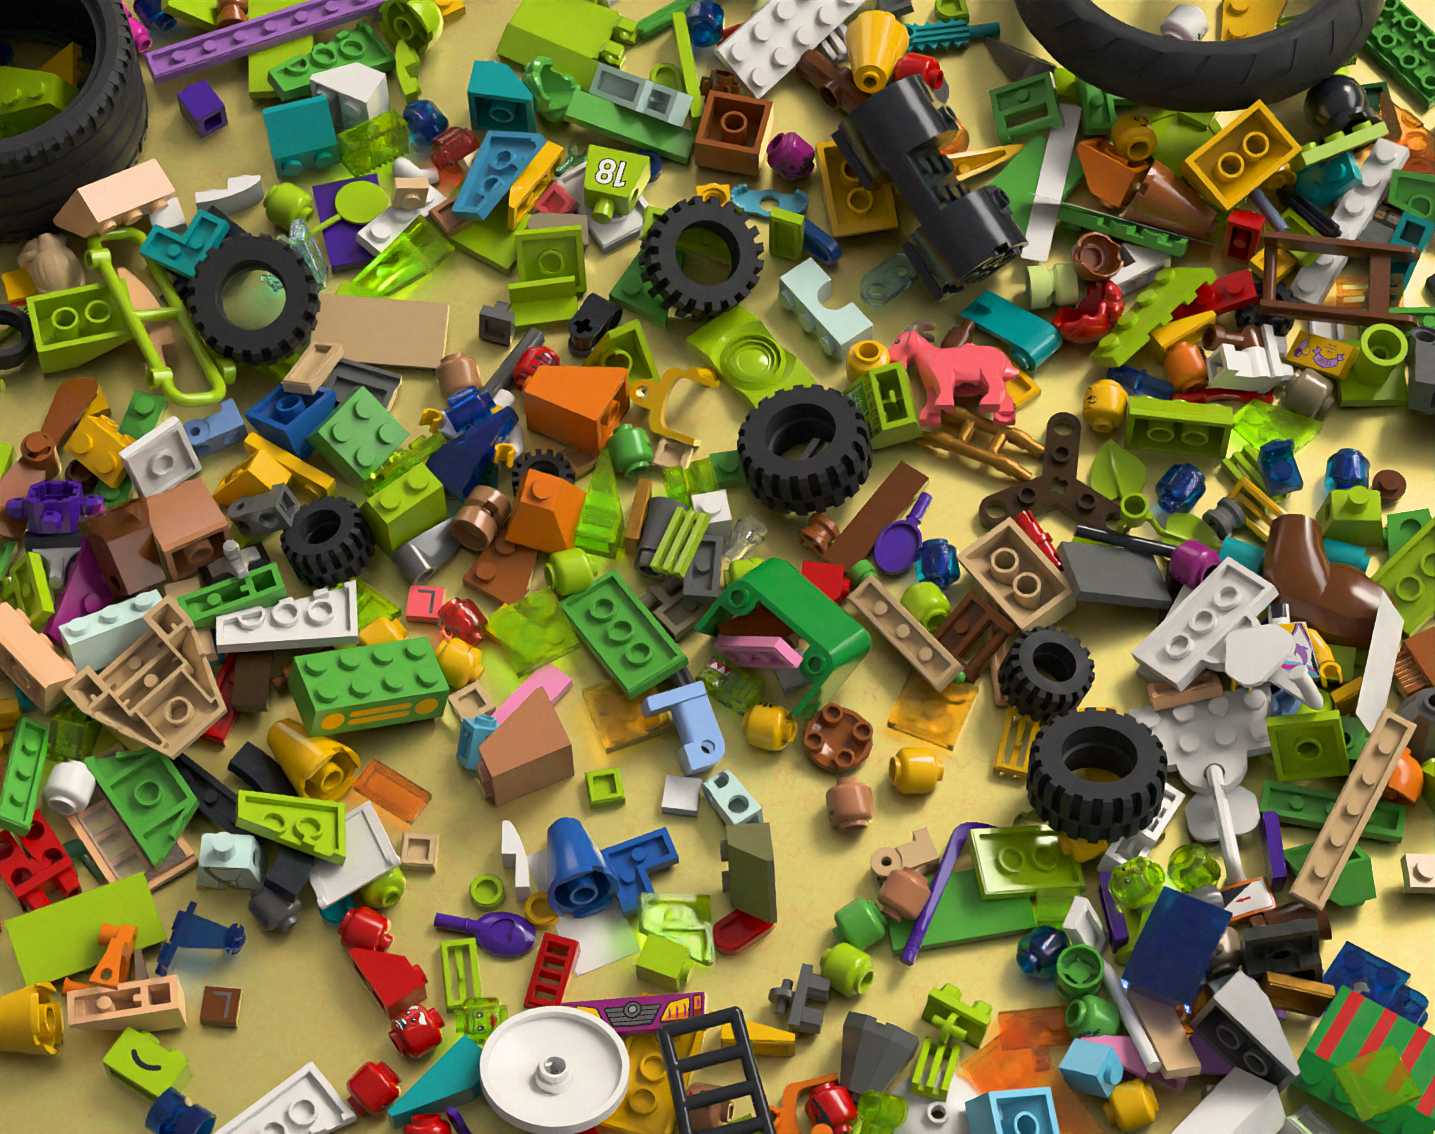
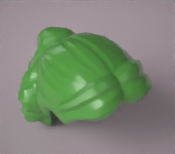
M538 56L525 65V72L522 75L521 82L533 95L534 111L540 112L549 121L559 122L564 120L575 89L581 91V85L576 83L572 75L565 74L563 76L560 72L550 68L553 66L552 58Z

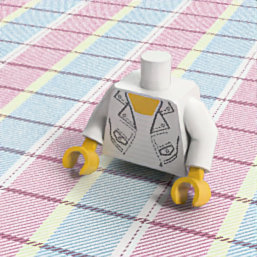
M500 389L493 400L477 394L473 395L468 401L461 402L444 411L439 412L433 408H426L423 410L419 422L420 426L429 425V432L433 435H436L438 430L442 429L441 436L444 449L497 474L501 472L505 462H507V467L512 468L513 461L524 450L523 430L518 425L517 413L511 410L516 402V398L504 389ZM483 415H484L485 418H486V419H485V422H484V423H485L484 425H482V421H483V419H484ZM472 417L473 420L475 419L474 425L477 426V429L479 430L477 432L474 430V426L470 424V419ZM467 425L470 426V433L473 427L474 434H465V427Z

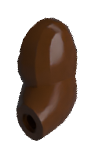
M1283 514L1272 521L1263 563L1262 578L1273 584L1279 595L1269 605L1288 604L1290 623L1306 622L1307 628L1316 630L1326 644L1356 648V651L1370 649L1382 590L1398 611L1395 600L1390 592L1383 585L1368 577L1362 570L1350 564L1329 562L1325 553L1322 528L1314 519L1302 514Z

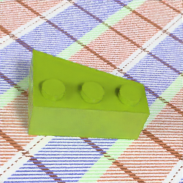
M0 66V137L3 138L27 132L48 122L62 112L76 98L80 90L54 73Z

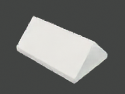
M1234 1067L1170 1134H1276L1284 1126L1286 1116L1276 1085L1238 1067Z

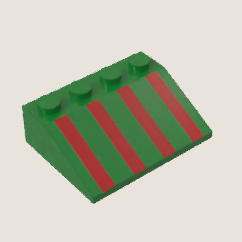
M1342 985L1299 1057L1297 1064L1301 1072L1291 1083L1381 1134H1435V1035Z

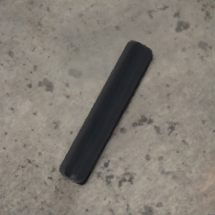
M1284 184L1282 188H1277L1276 195L1278 196V201L1288 209L1291 208L1323 237L1339 238L1342 231L1339 229V224L1289 184Z

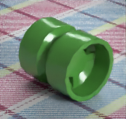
M1075 944L1064 949L1059 955L1053 986L1056 996L1064 1004L1069 1006L1073 1000L1085 994L1098 997L1105 965L1102 956L1096 949L1089 945Z

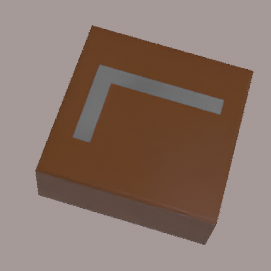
M205 986L199 1019L201 1025L237 1028L243 996L242 990Z

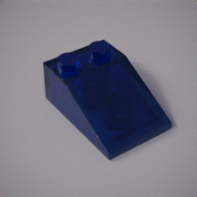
M1164 886L1121 977L1123 988L1192 1015L1233 913Z

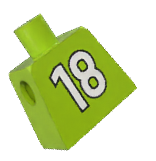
M589 144L584 179V203L588 208L594 209L592 219L595 222L609 224L613 213L621 215L631 214L650 179V157Z

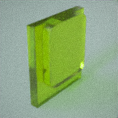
M1392 1044L1335 1067L1332 1071L1362 1122L1419 1099L1422 1096L1420 1089Z

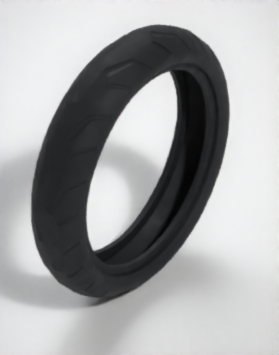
M1014 0L1025 26L1055 61L1084 82L1101 91L1138 104L1177 112L1211 113L1248 109L1259 99L1267 106L1286 98H1291L1321 83L1323 79L1329 78L1355 56L1365 44L1378 21L1386 0H1319L1303 15L1279 28L1256 36L1226 41L1180 40L1149 33L1114 18L1091 0Z

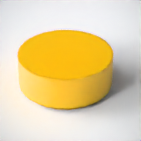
M547 892L534 893L526 900L524 905L525 919L535 929L547 930L559 921L560 916L550 908Z

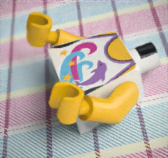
M1288 604L1268 605L1269 624L1279 625L1291 633L1296 642L1293 654L1280 667L1290 672L1298 665H1305L1313 682H1318L1321 677L1322 686L1328 687L1326 679L1334 676L1339 679V684L1343 682L1341 667L1335 663L1331 649L1317 631L1307 628L1306 622L1290 623ZM1233 679L1231 681V692L1235 693V688L1239 683ZM1266 680V681L1263 683V684L1269 683L1270 686H1271V685H1274L1273 683H1271V682L1268 681V680ZM1248 688V694H1251L1252 688Z

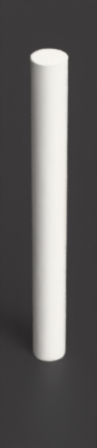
M1104 959L1105 967L1102 981L1113 1003L1116 1004L1119 1014L1148 1072H1157L1161 1068V1063L1110 962Z

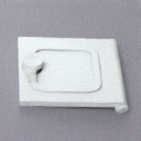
M370 800L345 814L346 859L343 867L316 856L314 858L309 880L318 898L316 899L317 905L322 910L401 865L400 857L396 855Z

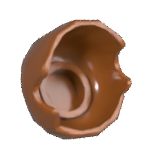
M1094 231L1084 234L1072 248L1071 259L1073 267L1085 280L1094 283L1109 280L1124 266V261L1120 258L1121 246L1103 233Z

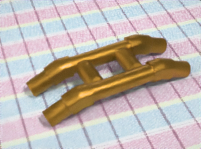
M954 405V413H947L941 410L942 419L962 424L956 438L953 435L938 431H922L923 437L916 438L918 444L930 445L933 448L945 451L950 450L994 467L995 470L1009 477L1012 476L1021 483L1030 480L1032 473L1021 467L1012 458L1000 454L1006 440L1008 443L1022 450L1025 449L1038 458L1045 450L1044 445L1034 440L1031 435L1023 430L1008 426H994L992 420L971 413L967 409ZM975 429L994 435L987 450L968 443Z

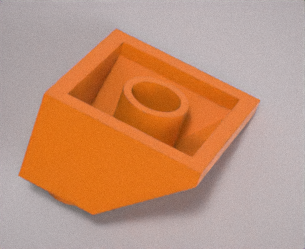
M1101 137L1079 142L1076 147L1090 192L1099 197L1098 201L1112 209L1129 205L1152 164L1144 160L1129 162L1128 157L1120 156L1116 152L1114 145Z
M528 469L520 477L504 541L551 555L555 552L574 548L588 493L563 478Z

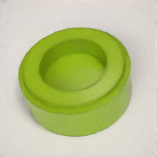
M482 874L477 876L470 884V900L476 909L483 912H491L500 908L506 898L505 886L498 876Z

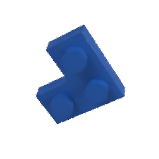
M666 827L599 850L617 877L619 892L618 895L616 892L614 894L624 918L658 906V899L647 874L679 863V856Z

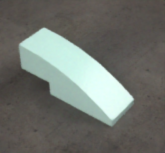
M600 62L588 92L680 127L684 125L693 100L691 95Z

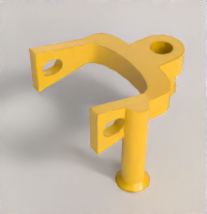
M710 366L702 368L690 367L686 371L673 367L663 374L659 383L639 379L631 385L629 392L631 400L638 406L650 409L649 426L653 432L692 446H700V439L666 427L665 409L673 387L681 378L701 383L704 386L718 388L720 382L716 381L717 374L714 368ZM648 388L649 395L647 396V398H645L644 393H642V390H646Z

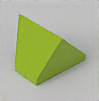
M638 319L606 332L582 364L583 367H622L627 369L629 392L631 385L636 380L646 379L657 383L661 380Z

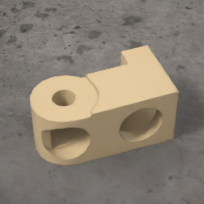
M924 827L913 831L912 842L894 849L883 847L876 850L870 861L871 877L880 886V884H884L892 870H903L904 866L915 870L922 876L936 872L939 866V856L927 828Z

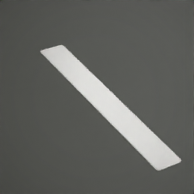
M1061 103L1059 105L1065 126L1058 129L1051 127L1025 236L1029 245L1024 247L1021 253V258L1040 262H1047L1060 207V202L1058 201H1061L1082 111L1081 107Z

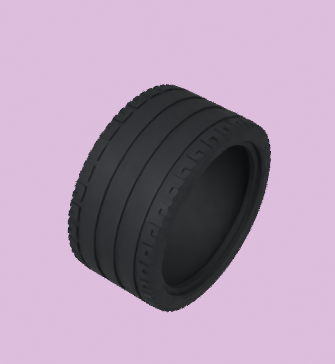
M0 0V40L33 39L57 44L64 48L71 42H75L82 47V58L93 66L88 80L80 93L62 112L37 128L16 136L0 139V243H3V240L17 242V239L21 238L30 240L32 236H40L50 231H53V233L60 231V227L55 225L53 219L78 188L132 168L140 159L139 153L143 151L144 141L147 136L146 129H148L147 95L131 26L120 0Z

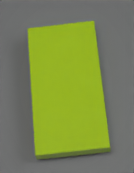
M248 0V20L309 0ZM314 34L249 54L250 99L279 97L267 81L268 71L297 55L305 56L311 53L312 47H314Z
M144 872L4 921L26 986L37 982L52 983L67 976L69 977L97 967L108 948L107 946L98 945L99 933L103 923L119 927L122 924L137 927L138 934L134 950L139 948L144 950L168 941Z

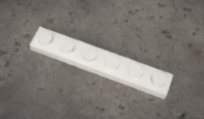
M1383 138L1377 140L1359 170L1363 182L1344 195L1331 217L1340 226L1339 229L1342 231L1340 239L1357 240L1362 230H1365L1387 195L1392 168L1399 170L1403 168L1410 156L1409 148ZM1323 254L1307 268L1302 266L1289 288L1294 292L1293 298L1296 297L1297 303L1321 305L1349 257Z

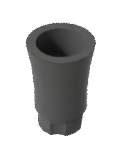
M656 496L649 499L646 520L634 561V569L637 572L655 579L665 577L666 574L654 572L650 564L677 506L683 507L685 511L690 509L688 506L667 497Z

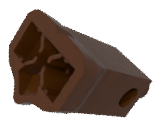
M146 497L119 503L76 521L81 534L91 545L112 597L131 595V598H134L141 593L150 592L151 585L166 579L150 525Z

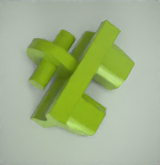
M946 983L940 990L933 987L928 994L927 1004L921 1017L930 1021L931 1025L941 1030L938 1041L946 1044L950 1037L953 1036L980 1048L985 1040L992 1019L990 1017L993 1009L992 1006L979 1000L975 1001L970 1007L960 1001L962 997L960 989L950 983Z

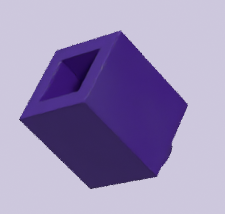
M205 79L187 86L182 92L177 94L181 114L200 139L229 124L225 105Z

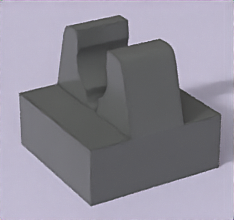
M498 300L494 307L483 305L479 313V338L511 345L515 337V313L509 311L511 308L510 303Z

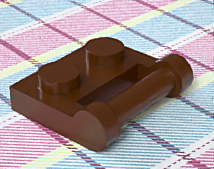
M970 590L932 636L965 668L963 670L965 677L975 683L981 676L978 674L1010 636L1013 638L1018 633L1019 629L973 590ZM994 622L999 628L971 661L966 664L962 658Z

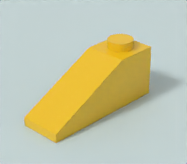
M547 141L510 187L507 229L514 231L553 183V178L559 176L562 172L563 147Z

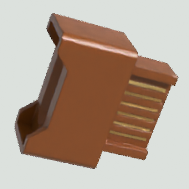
M1431 627L1403 640L1400 652L1397 653L1392 681L1403 699L1422 689L1435 687V627Z

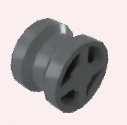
M1223 497L1217 502L1215 509H1209L1202 515V520L1216 532L1220 540H1224L1226 536L1230 537L1232 535V529L1240 528L1246 523V516L1234 500Z

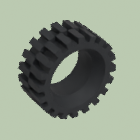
M701 195L693 196L688 202H686V199L677 202L651 225L647 231L649 234L642 240L640 246L645 251L639 256V266H646V270L640 276L643 283L651 281L653 285L647 291L652 299L659 294L664 299L659 306L665 311L672 306L677 308L674 316L681 319L688 314H692L691 321H701L706 316L711 320L726 311H730L751 293L750 290L757 285L760 279L756 274L763 269L764 260L758 259V256L764 252L763 242H754V238L760 233L756 225L748 229L745 222L750 217L744 211L739 216L733 213L737 205L728 201L723 207L719 206L720 197L711 196L703 202V196ZM690 228H704L713 231L724 240L731 254V270L725 282L718 285L705 286L691 281L683 274L675 257L676 241L682 231Z

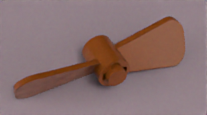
M75 377L61 384L57 389L41 431L30 433L22 440L20 446L22 457L0 479V537L16 541L22 539L25 531H28V517H25L24 520L8 518L6 503L12 498L24 497L26 500L30 485L49 481L59 474L61 462L56 448L97 397L99 387L94 379Z

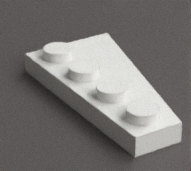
M356 580L345 582L344 587L328 591L327 587L315 590L313 595L297 600H294L293 597L281 599L277 605L264 609L259 605L216 617V646L218 653L359 644Z

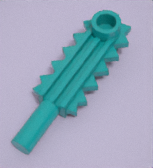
M951 18L949 23H943L939 20L937 24H930L926 21L923 26H919L916 23L913 25L904 24L909 35V47L906 54L913 50L922 53L927 48L934 52L937 47L947 50L949 46L953 45L959 49L961 45L968 46L970 38L984 37V35H1000L999 22L967 26V21L962 19L955 21Z

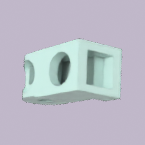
M725 769L701 784L705 797L711 806L717 810V813L726 825L764 823L761 806L729 770Z

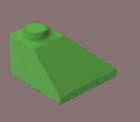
M1315 842L1283 850L1285 863L1296 876L1300 872ZM1357 844L1329 896L1330 900L1342 907H1358L1367 900L1377 898L1371 858Z

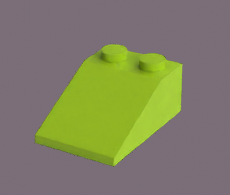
M120 278L119 280L130 299L126 279ZM106 282L26 297L42 374L76 368L134 338Z

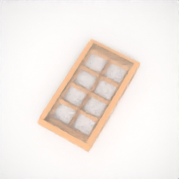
M118 743L95 758L116 756V752L125 751V749ZM96 779V786L86 809L71 816H64L108 884L144 872L150 892L199 864L193 851L183 836L180 835L162 866L156 869Z

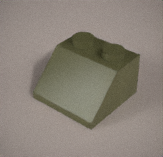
M769 822L726 825L727 840H720L721 862L728 861V871H721L723 893L730 892L732 907L768 923H777L774 855Z

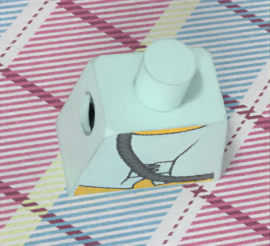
M228 832L202 834L196 889L252 891L267 876L268 857L254 836L230 834Z

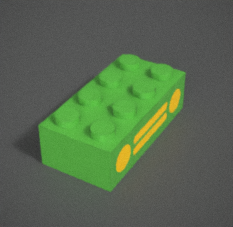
M427 636L293 657L287 683L309 738L442 717L450 692V688Z

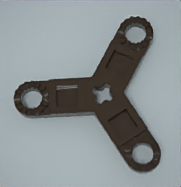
M1060 412L1050 417L1046 430L1042 475L985 497L979 506V519L981 524H984V527L992 530L1007 518L1011 517L1014 519L1018 514L1027 510L1033 513L1034 518L1050 511L1058 510L1077 523L1116 531L1108 528L1105 523L1109 518L1111 520L1113 517L1114 519L1118 518V520H1121L1120 506L1076 479L1081 424L1076 416L1071 413ZM1060 423L1062 425L1065 423L1066 426L1070 425L1069 427L1072 428L1073 432L1065 436L1060 435L1055 431L1054 427L1056 428ZM1057 483L1059 487H1064V493L1059 494L1057 490L1052 491L1053 484ZM997 505V507L1001 506V509H1004L1006 513L1003 517L993 518L986 511L991 506L995 507ZM1126 526L1122 533L1130 535L1132 528Z

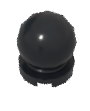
M1333 74L1307 91L1303 109L1307 123L1318 134L1317 141L1319 146L1326 144L1324 138L1337 132L1343 131L1344 136L1352 134V127L1370 120L1372 125L1382 122L1378 113L1372 107H1369L1366 91L1352 77L1343 74ZM1373 142L1353 149L1354 154L1364 150Z

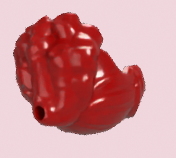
M1110 279L1097 282L1087 288V297L1081 300L1076 309L1060 307L1051 325L1066 340L1081 344L1098 341L1112 331L1117 325L1118 319L1122 316L1124 311V303L1121 300L1123 292Z

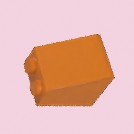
M539 365L533 377L528 376L522 387V395H524L525 402L523 413L526 414L527 429L565 445L578 446L580 451L587 454L589 451L601 456L606 448V441L613 435L612 431L620 425L630 408L628 370L622 367Z

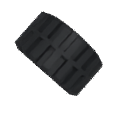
M326 496L323 500L317 498L312 500V503L308 505L305 503L299 507L300 510L294 515L292 527L284 529V533L280 534L281 548L299 580H303L304 584L309 587L314 585L316 589H322L328 586L330 589L337 587V584L349 582V579L352 577H358L363 573L361 570L369 566L371 563L370 557L375 554L374 545H376V542L356 504L351 500L347 501L345 497L339 496L335 499L334 496Z
M1041 626L1034 627L1032 631L1026 630L1016 639L1002 661L998 675V683L1002 684L1000 688L1002 696H1008L1006 702L1010 707H1017L1019 709L1017 713L1024 717L1027 714L1031 716L1032 721L1038 722L1040 719H1043L1045 723H1048L1058 715L1064 717L1067 711L1078 708L1092 687V682L1095 679V673L1092 671L1095 667L1094 660L1088 659L1090 652L1087 647L1082 648L1080 646L1082 641L1077 637L1073 639L1068 636V631L1062 629L1061 632H1058L1053 626H1047L1045 630ZM1035 667L1050 672L1058 682L1046 679Z

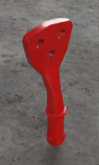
M1199 388V390L1177 393L1171 397L1170 401L1182 399L1189 403L1206 404L1217 399H1232L1249 406H1271L1274 402L1273 388L1266 392V394H1261L1257 391L1248 392L1225 388Z

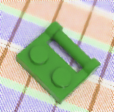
M1050 71L989 91L997 135L1002 146L1012 144L1014 139L1051 127L1058 129L1065 126L1060 110L1054 75ZM1046 108L1048 109L1049 115L1012 127L1008 125L1010 120Z

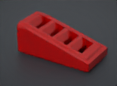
M544 933L524 1000V1008L561 1006V1003L565 1000L581 953L578 941L551 933ZM551 951L567 955V957L553 954ZM549 963L563 967V971L546 968V965ZM543 977L559 982V985L554 986L543 983L541 979ZM537 991L554 995V1001L536 997Z

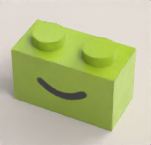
M128 1026L102 1059L106 1073L162 1110L167 1111L193 1077L188 1065L189 1060L184 1054L174 1048L168 1051L158 1045L159 1040L150 1032L144 1029L138 1032Z

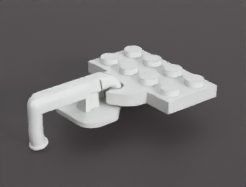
M1227 557L1131 652L1136 662L1180 692L1205 668L1216 672L1225 671L1228 677L1247 688L1257 687L1268 680L1313 710L1319 711L1324 706L1323 698L1308 674V668L1305 665H1298L1290 672L1280 667L1295 650L1296 642L1292 634L1274 623L1261 625L1257 619V616L1279 595L1277 589L1273 584L1230 557Z
M1269 683L1253 687L1251 694H1248V688L1244 687L1235 689V693L1231 692V690L1224 691V696L1154 711L1152 705L1129 710L1130 715L1135 717L1138 724L1143 722L1152 730V735L1155 734L1163 744V750L1166 752L1168 759L1167 773L1178 771L1182 782L1192 791L1196 792L1185 808L1189 832L1194 839L1200 842L1220 840L1227 875L1225 878L1226 886L1247 881L1242 871L1236 837L1254 832L1260 824V814L1255 794L1240 786L1239 783L1242 782L1248 770V757L1272 753L1267 731V717H1271L1272 695Z

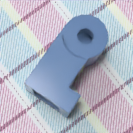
M233 398L220 403L222 411L204 419L189 420L183 425L197 458L206 457L244 442L247 438L248 433Z

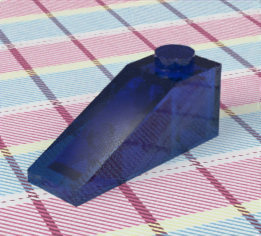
M506 406L445 443L437 453H433L428 458L425 466L443 484L444 493L463 504L465 503L492 462L495 445L506 441L519 421L518 415L512 407Z

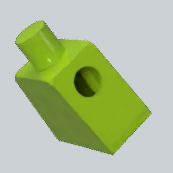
M1354 486L1350 490L1330 491L1315 517L1316 522L1322 528L1323 541L1325 537L1358 547H1383L1380 492L1377 490H1367L1363 486Z

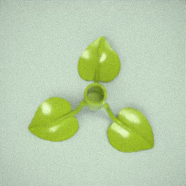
M1111 439L1101 447L1091 467L1090 486L1111 501L1120 498L1121 520L1115 532L1122 533L1126 526L1136 528L1148 521L1156 533L1163 536L1161 540L1163 543L1179 546L1188 540H1196L1213 549L1216 553L1220 552L1222 543L1216 532L1205 521L1193 514L1175 513L1170 515L1166 521L1165 530H1163L1154 519V514L1148 512L1149 503L1147 498L1140 493L1147 480V473L1143 463L1134 454L1123 449ZM1074 537L1071 542L1116 547L1079 537ZM1163 557L1168 563L1170 558Z

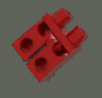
M39 808L34 811L31 823L34 825L30 827L26 837L14 833L20 846L9 831L4 829L0 832V844L4 843L0 846V879L17 901L22 911L27 909L29 912L51 905L47 896L59 890L64 899L82 893L77 879L79 876L73 861ZM22 849L26 851V853L28 854L29 858L26 857V855L24 854V852L22 851Z

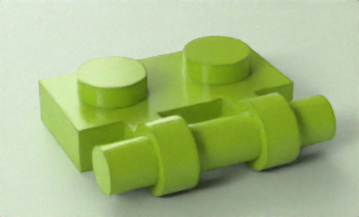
M27 552L9 569L11 577L2 579L3 591L1 592V598L3 603L7 602L14 610L17 608L22 610L31 622L30 627L36 630L55 611L40 553Z

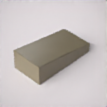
M141 948L135 949L136 981L149 979Z

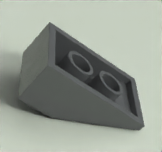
M1241 970L1210 999L1188 1025L1232 1068L1238 1067L1276 1085L1279 1094L1301 1072L1268 996L1261 990L1259 984L1253 978L1246 976Z

